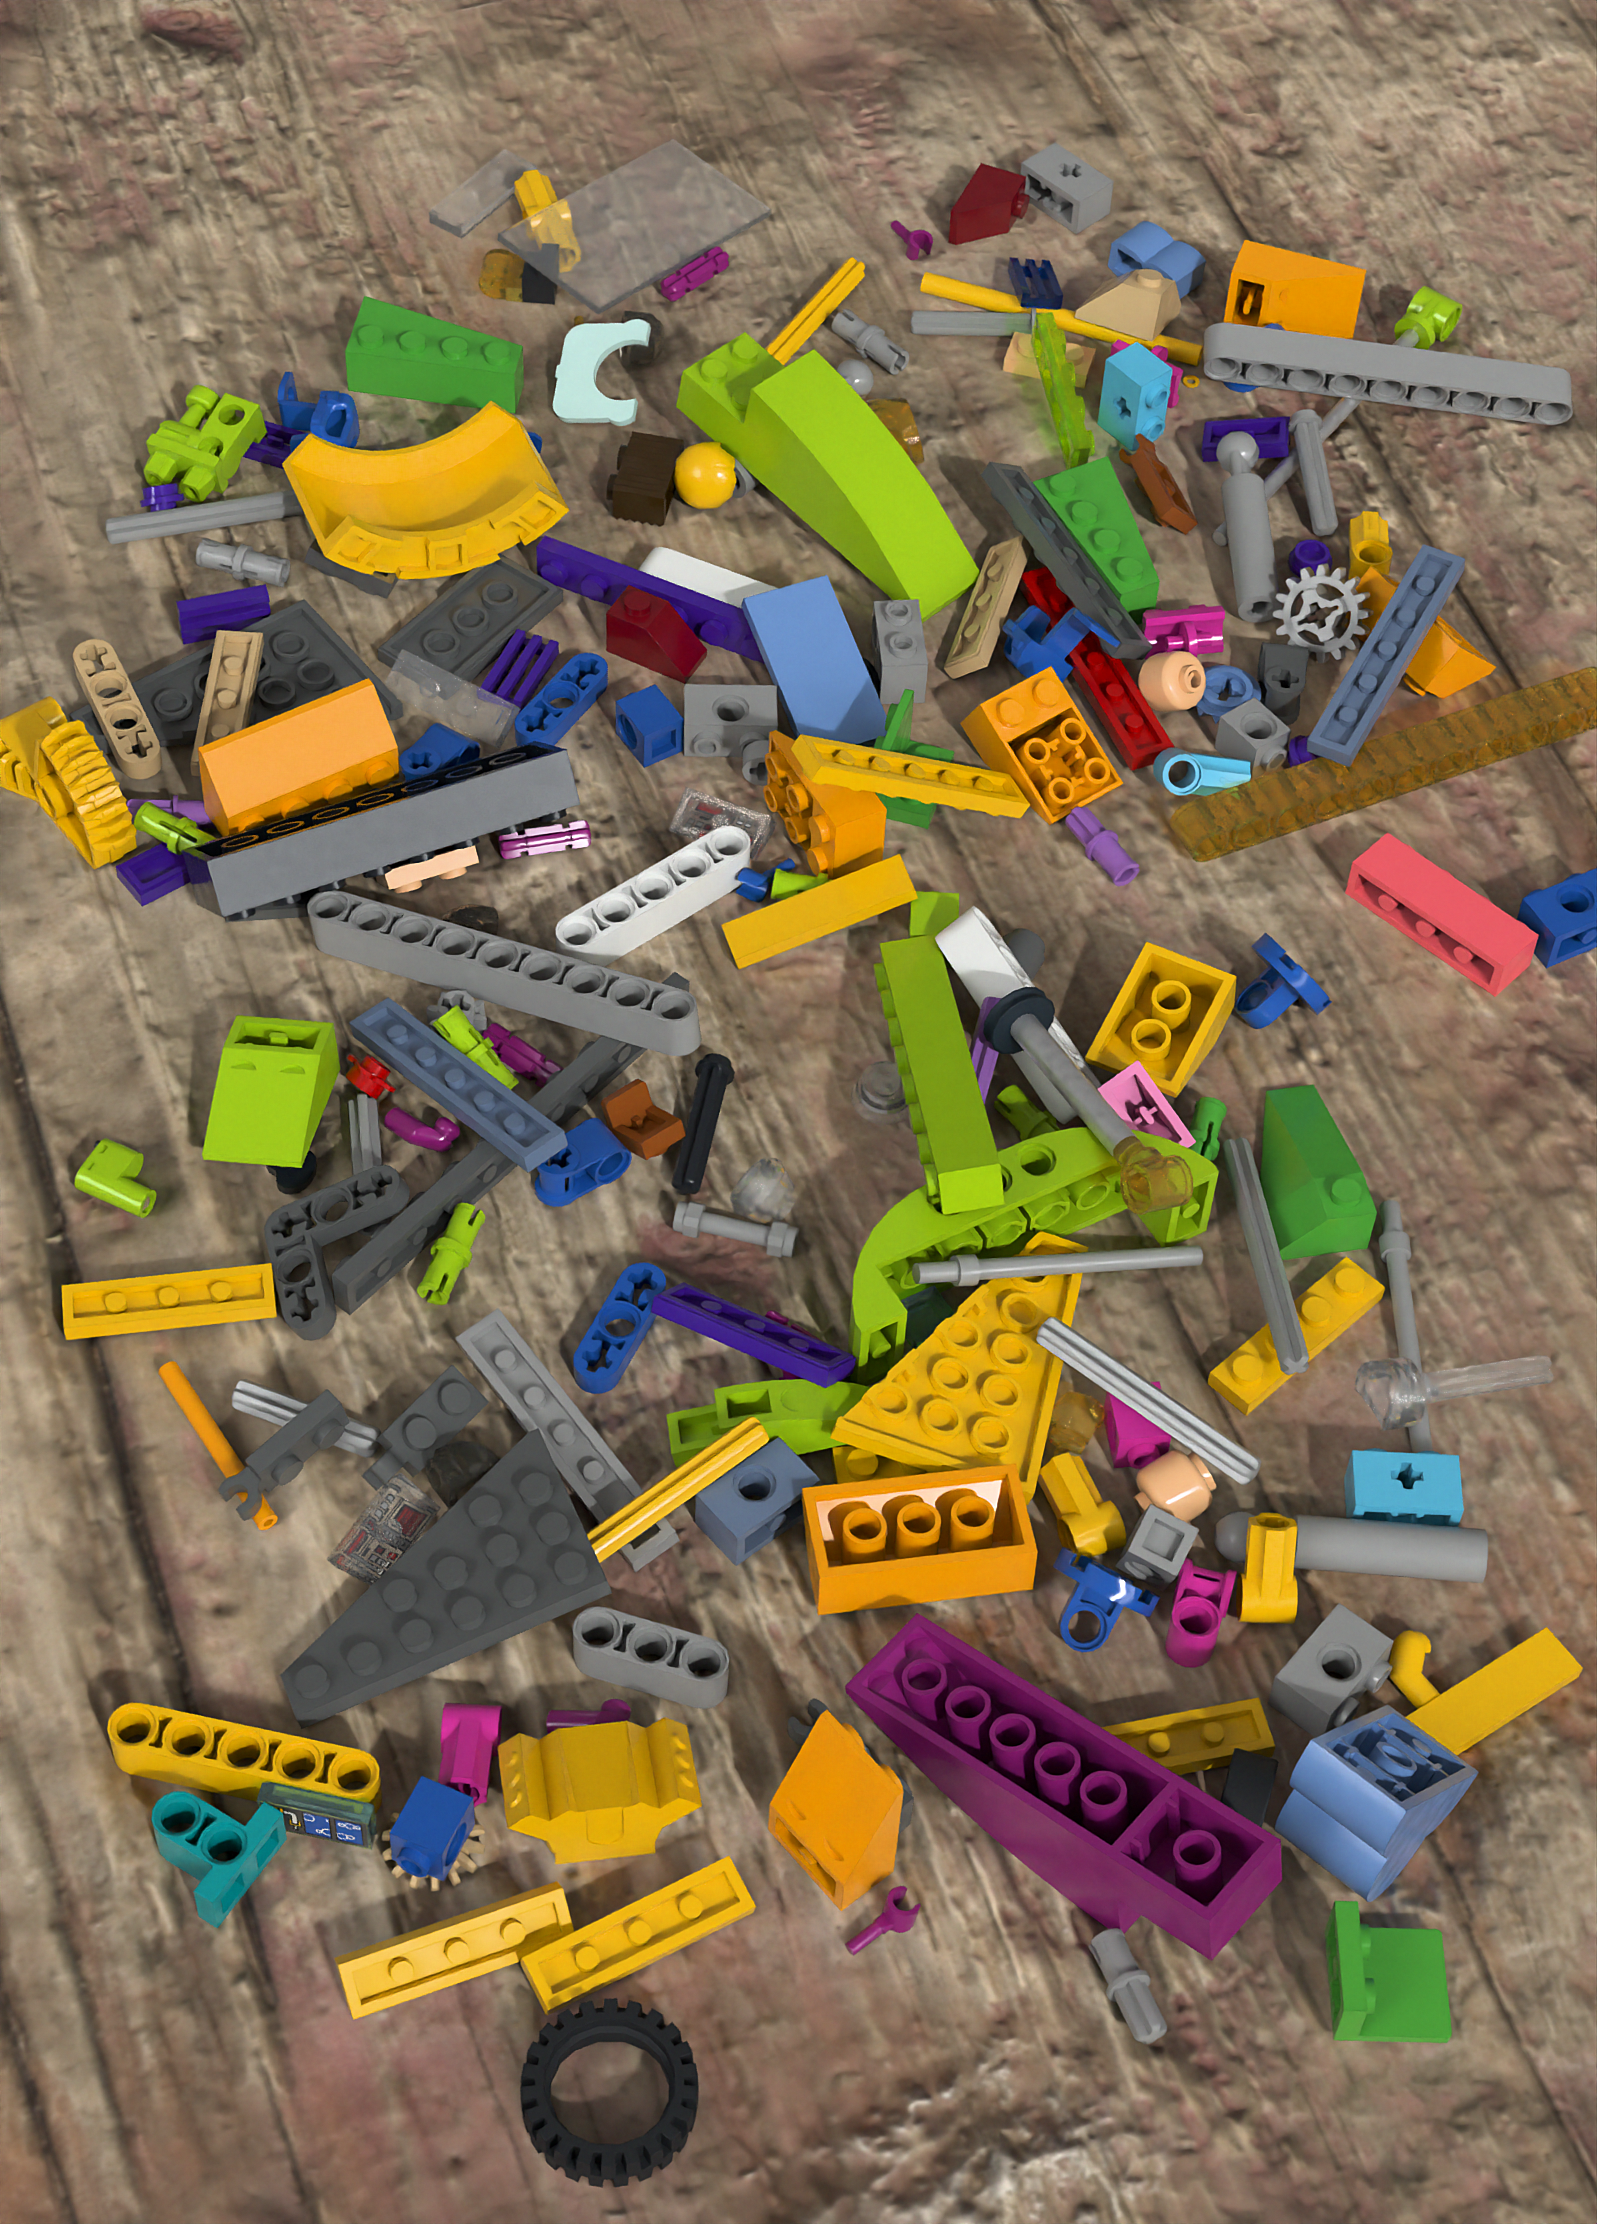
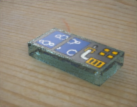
M268 1781L262 1782L257 1797L258 1809L263 1802H266L282 1812L286 1832L372 1850L377 1834L375 1809L372 1804Z

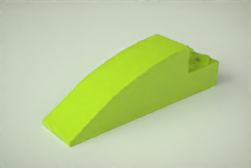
M744 332L683 370L676 407L714 441L721 442V447L727 453L734 456L745 469L892 600L919 599L922 623L975 587L980 571L927 481L873 410L815 349L785 367Z

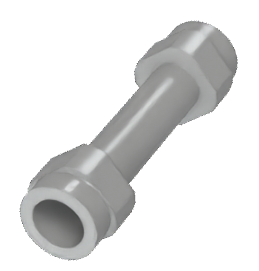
M679 1201L673 1221V1231L681 1232L684 1236L698 1239L700 1232L765 1246L767 1247V1255L780 1258L783 1256L792 1258L794 1255L799 1228L789 1226V1223L774 1220L772 1227L705 1212L706 1204L690 1201L687 1203Z

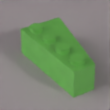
M364 296L345 350L348 391L482 409L488 402L493 401L507 412L516 413L524 387L523 346Z
M1107 456L1033 481L1035 487L1136 625L1142 624L1143 613L1146 610L1156 609L1160 580L1109 457Z

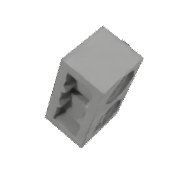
M919 599L873 601L871 645L874 667L880 680L878 697L881 704H899L904 689L914 691L913 703H925L928 661Z

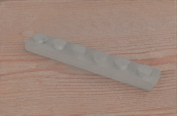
M499 1308L455 1338L460 1349L525 1432L528 1433L539 1428L560 1477L597 1524L644 1492ZM664 1517L618 1551L632 1569L637 1572L676 1544L679 1538L676 1531Z

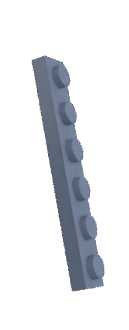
M1425 544L1422 545L1309 736L1307 752L1350 767L1464 572L1465 558Z
M389 997L349 1022L354 1038L527 1173L568 1146L563 1129Z

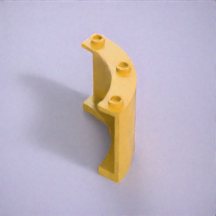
M493 401L488 402L477 414L454 430L419 445L393 450H359L333 444L309 433L282 463L324 557L344 567L373 575L374 571L395 573L398 579H429L470 571L473 568L485 566L499 560L498 553L513 547L521 541L526 546L555 525L569 511L521 420Z

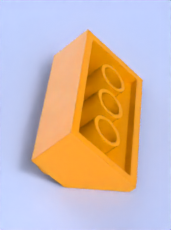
M369 678L198 748L205 812L222 837L355 797L375 788H382L390 782L399 779L398 746L375 687Z
M1016 1463L802 1488L808 1566L818 1615L1033 1590L1038 1552Z

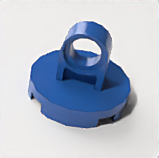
M1264 933L1251 946L1268 966L1241 992L1235 1002L1236 1012L1251 1028L1261 1029L1268 1026L1298 998L1317 1016L1332 1003L1328 995L1310 975L1287 954H1284L1286 951L1267 933Z
M1062 1547L1053 1567L1074 1579L1077 1583L1061 1612L1058 1625L1063 1640L1073 1650L1091 1652L1100 1648L1109 1637L1124 1606L1139 1614L1151 1617L1161 1597L1145 1589L1140 1598L1143 1590L1132 1585L1134 1581L1084 1555L1080 1556L1076 1564L1074 1561L1077 1555L1074 1551ZM1086 1610L1093 1612L1098 1617L1100 1627L1093 1639L1082 1642L1075 1640L1070 1635L1068 1624L1075 1613Z

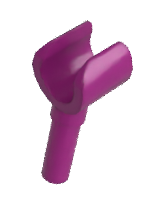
M898 220L891 223V229L907 244L906 256L909 260L918 259L920 249L927 255L931 254L933 237L929 232L925 230L909 232Z
M905 1886L893 1888L887 1896L882 1914L874 1919L872 1924L845 1943L851 1955L854 1956L881 1934H885L889 1930L904 1933L914 1926L921 1904L918 1903L909 1911H902L896 1908L906 1895L907 1888Z

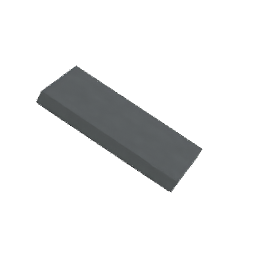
M498 553L499 560L470 570L377 649L378 660L448 702L500 657L517 629L527 633L563 602V590Z

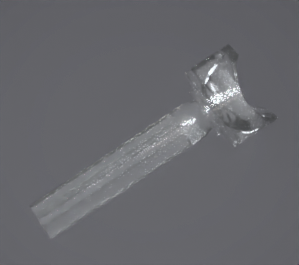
M1537 1355L1437 1372L1419 1373L1411 1359L1399 1356L1361 1364L1356 1374L1355 1390L1377 1417L1381 1425L1380 1431L1382 1432L1418 1425L1423 1418L1425 1404L1551 1383L1553 1380V1374L1550 1371L1552 1362L1547 1355Z

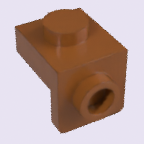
M635 1079L601 1101V1107L608 1128L630 1152L645 1160L665 1153L672 1144L686 1136L681 1119L653 1105L647 1085L640 1079Z

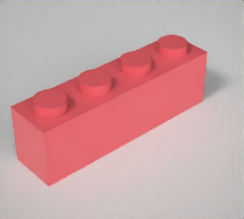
M1388 832L1352 862L1345 892L1348 896L1496 997L1530 966L1539 937L1537 933Z

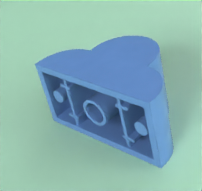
M1387 1704L1311 1739L1291 1775L1290 1786L1294 1789L1280 1811L1275 1823V1831L1367 1902H1372L1401 1873L1425 1837L1452 1811L1479 1772Z

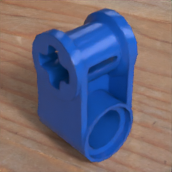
M435 723L428 728L418 741L401 754L399 768L404 774L405 781L478 759L481 750L480 744L441 723Z
M590 1118L565 1133L568 1146L550 1158V1166H548V1159L536 1167L540 1174L535 1180V1194L541 1202L552 1207H562L571 1204L574 1200L590 1191L615 1181L628 1169L632 1160L631 1152L600 1119Z

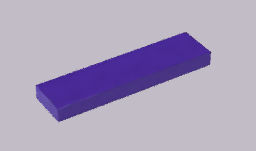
M685 1282L654 1296L651 1313L821 1387L827 1388L853 1374L856 1357L852 1354Z

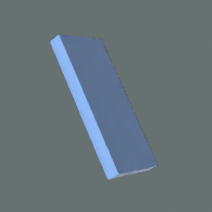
M827 575L743 598L741 607L774 685H777V694L796 740L800 734L869 747L875 745L878 736H886V713Z

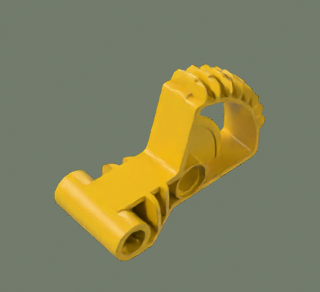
M47 696L0 719V787L36 801L93 869H97L107 863L111 864L137 848L135 837L137 829L132 824V814L126 805L127 799L121 793L120 783L116 781L111 771L112 767L107 764L103 751H100L97 747L94 736L88 733L84 722L80 720L67 722L61 707L51 696Z

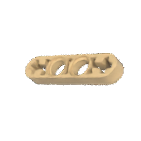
M99 639L86 640L80 643L73 652L76 676L120 769L126 776L133 779H146L156 775L163 764L159 740L114 648L110 643ZM97 660L102 665L103 671L96 673V668L92 661ZM106 688H117L122 691L119 695L112 698H104L98 695L101 690ZM121 719H132L137 722L129 729L113 727V724ZM139 744L142 758H138L135 753L133 754L132 746Z

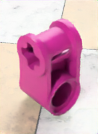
M1185 1559L1180 1569L1172 1601L1174 1606L1165 1640L1166 1652L1175 1663L1183 1667L1195 1668L1203 1666L1211 1659L1222 1618L1226 1617L1237 1571L1229 1569L1226 1573H1221L1195 1566L1192 1559ZM1186 1630H1194L1200 1634H1192Z

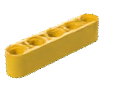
M144 1703L122 1705L112 1713L108 1720L107 1730L115 1763L122 1771L131 1775L256 1802H266L352 1822L370 1819L378 1812L382 1805V1787L377 1760L370 1753L363 1750ZM134 1735L147 1736L145 1739L137 1743L125 1742L129 1737ZM190 1746L202 1748L197 1753L191 1755L179 1753ZM243 1758L257 1760L252 1765L246 1767L234 1765ZM300 1769L312 1772L307 1777L301 1779L289 1777L291 1773ZM354 1781H362L367 1784L359 1790L343 1788L348 1783Z

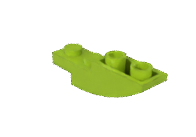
M805 1379L752 1382L714 1389L716 1403L666 1414L671 1455L675 1466L679 1467L749 1416H754L759 1420L768 1434L769 1440L763 1447L778 1437L796 1455L845 1445L846 1443L830 1438L832 1429L840 1416L843 1417L852 1409L871 1387L837 1381L835 1384L824 1388Z

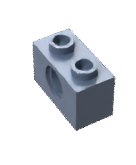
M778 1437L765 1447L758 1449L735 1468L696 1494L695 1524L737 1566L804 1519L802 1488L820 1486L821 1479ZM750 1495H756L762 1497L763 1499L750 1500L745 1497Z

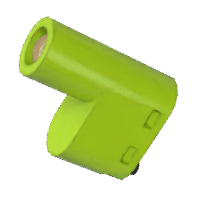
M107 1138L101 1141L97 1140L94 1144L95 1149L77 1172L74 1181L75 1188L140 1218L147 1217L155 1204L156 1191L134 1181L143 1166V1154Z

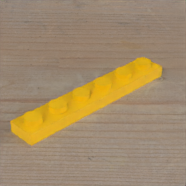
M803 734L799 735L791 747L792 752L802 766L803 774L809 780L819 785L827 783L847 787L853 791H871L882 793L891 798H896L897 796L915 799L925 804L937 803L952 806L958 810L970 809L986 812L992 816L1003 815L1021 818L1030 806V803L1015 781L1007 773Z

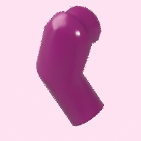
M399 1107L391 1109L384 1120V1125L388 1130L409 1144L440 1153L454 1147L453 1141L460 1136V1128L446 1117L438 1118L435 1125L431 1128Z
M609 1699L602 1704L601 1711L550 1710L547 1716V1733L549 1734L557 1728L629 1721L632 1713L631 1708L623 1700Z

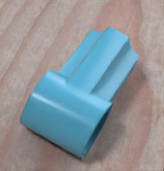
M1176 747L1168 748L1156 757L1153 764V774L1163 787L1179 796L1195 794L1244 801L1245 795L1249 791L1251 780V762L1245 759L1186 752ZM1185 760L1188 768L1186 776L1178 782H1170L1168 775L1170 767L1175 762Z

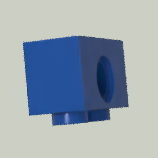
M1597 868L1583 874L1575 873L1563 882L1544 890L1536 889L1522 899L1517 920L1526 924L1529 929L1539 935L1534 954L1546 968L1597 947Z

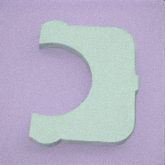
M633 319L624 324H580L567 333L564 340L561 362L556 368L555 378L557 384L553 400V409L561 421L566 423L611 422L616 426H626L635 422L638 406L636 398L614 400L604 396L597 389L596 375L602 361L618 348L634 344L648 346L651 331L649 323L641 319Z

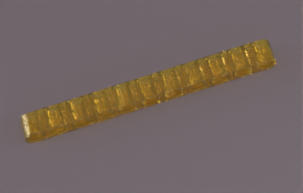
M1587 667L1364 742L1350 767L1320 757L1183 804L1175 811L1170 820V827L1196 862H1208L1596 729L1597 667Z

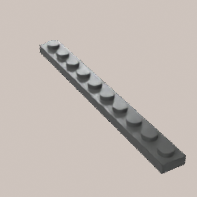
M673 972L662 982V984L689 992L690 981L676 972ZM601 1036L597 1041L587 1043L572 1063L563 1071L554 1072L548 1078L544 1087L529 1101H525L557 1126L561 1127L647 1049ZM481 1137L476 1147L461 1161L452 1162L445 1169L441 1178L426 1192L417 1193L409 1201L406 1209L391 1223H384L378 1227L370 1241L357 1253L348 1255L339 1262L332 1274L335 1305L351 1315L446 1230L456 1204L468 1203L474 1205L518 1165Z

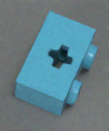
M1135 342L1107 358L1097 424L1132 452L1139 448V443L1135 437L1138 433L1152 442L1157 440L1165 429L1173 369L1139 342Z
M1370 1448L1364 1451L1352 1450L1344 1477L1346 1518L1459 1526L1464 1511L1459 1455H1443L1435 1451H1421L1418 1453L1387 1452L1380 1448Z

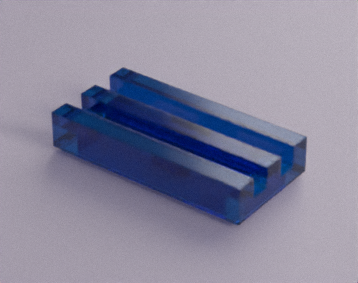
M1010 257L1007 271L1020 306L1052 310L1061 309L1063 293L1050 260H1042L1041 267H1037L1034 259H1026L1025 266H1021L1018 258ZM1025 277L1029 278L1031 282L1032 294L1035 295L1036 298L1030 297L1031 292Z

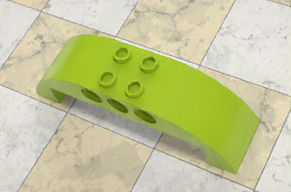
M1077 1127L1044 1133L1006 1149H997L1001 1164L1005 1205L943 1215L938 1195L928 1196L926 1184L914 1190L894 1205L878 1222L860 1252L853 1277L848 1353L856 1357L853 1374L849 1376L850 1382L868 1386L885 1378L887 1372L903 1358L908 1313L906 1308L954 1287L951 1282L916 1284L912 1276V1268L915 1263L950 1261L953 1255L975 1254L978 1259L1012 1257L1015 1254H1019L1024 1249L1026 1243L1040 1230L1063 1238L1130 1207L1133 1208L1161 1247H1172L1207 1231L1219 1170L1212 1161L1185 1146L1164 1137L1137 1130H1132L1139 1140L1136 1150L1124 1159H1115L1089 1127Z

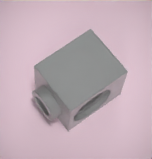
M1254 697L1220 716L1214 748L1224 757L1249 760L1251 762L1250 781L1267 771L1273 772L1285 762L1291 729Z
M1150 1504L1137 1520L1115 1567L1164 1592L1177 1577L1199 1529Z

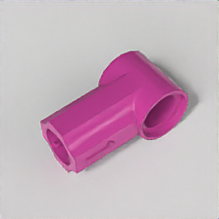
M445 1702L440 1744L441 1754L443 1755L438 1783L473 1797L475 1808L477 1805L487 1802L493 1757H498L497 1746L501 1742L502 1706Z

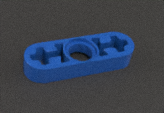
M581 653L572 657L516 716L515 742L517 746L533 741L554 746L606 691L608 687V665L605 659L594 653ZM557 698H567L573 701V704L567 708H557L552 706L550 702Z
M635 1263L627 1267L620 1275L574 1353V1380L582 1390L593 1394H601L612 1390L620 1381L657 1317L656 1314L651 1313L654 1296L666 1290V1277L657 1266L650 1263ZM644 1284L650 1285L651 1289H645L638 1299V1307L633 1304L634 1288L641 1289ZM624 1319L631 1322L635 1328L628 1335L615 1336L609 1333L605 1327L613 1320ZM602 1348L607 1351L606 1368L599 1367L596 1372H590L588 1366H596L602 1357Z

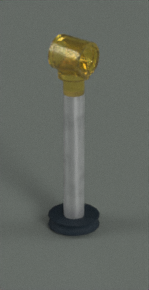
M1024 987L1012 991L1000 999L990 1010L984 1022L983 1033L986 1040L992 1043L994 1050L1001 1054H1015L1025 1051L1121 1166L1120 1190L1128 1209L1135 1214L1142 1215L1187 1204L1193 1193V1177L1186 1161L1177 1155L1163 1156L1154 1147H1145L1048 1032L1054 1020L1055 1008L1053 1002L1046 998L1044 991L1037 987Z

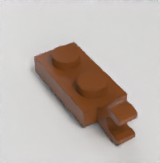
M1138 433L1135 436L1139 443L1137 452L1132 455L1122 448L1119 450V457L1122 462L1135 470L1137 477L1134 481L1141 492L1150 498L1153 503L1150 511L1154 518L1162 526L1167 528L1169 525H1172L1186 535L1198 522L1167 465L1159 461L1154 443Z

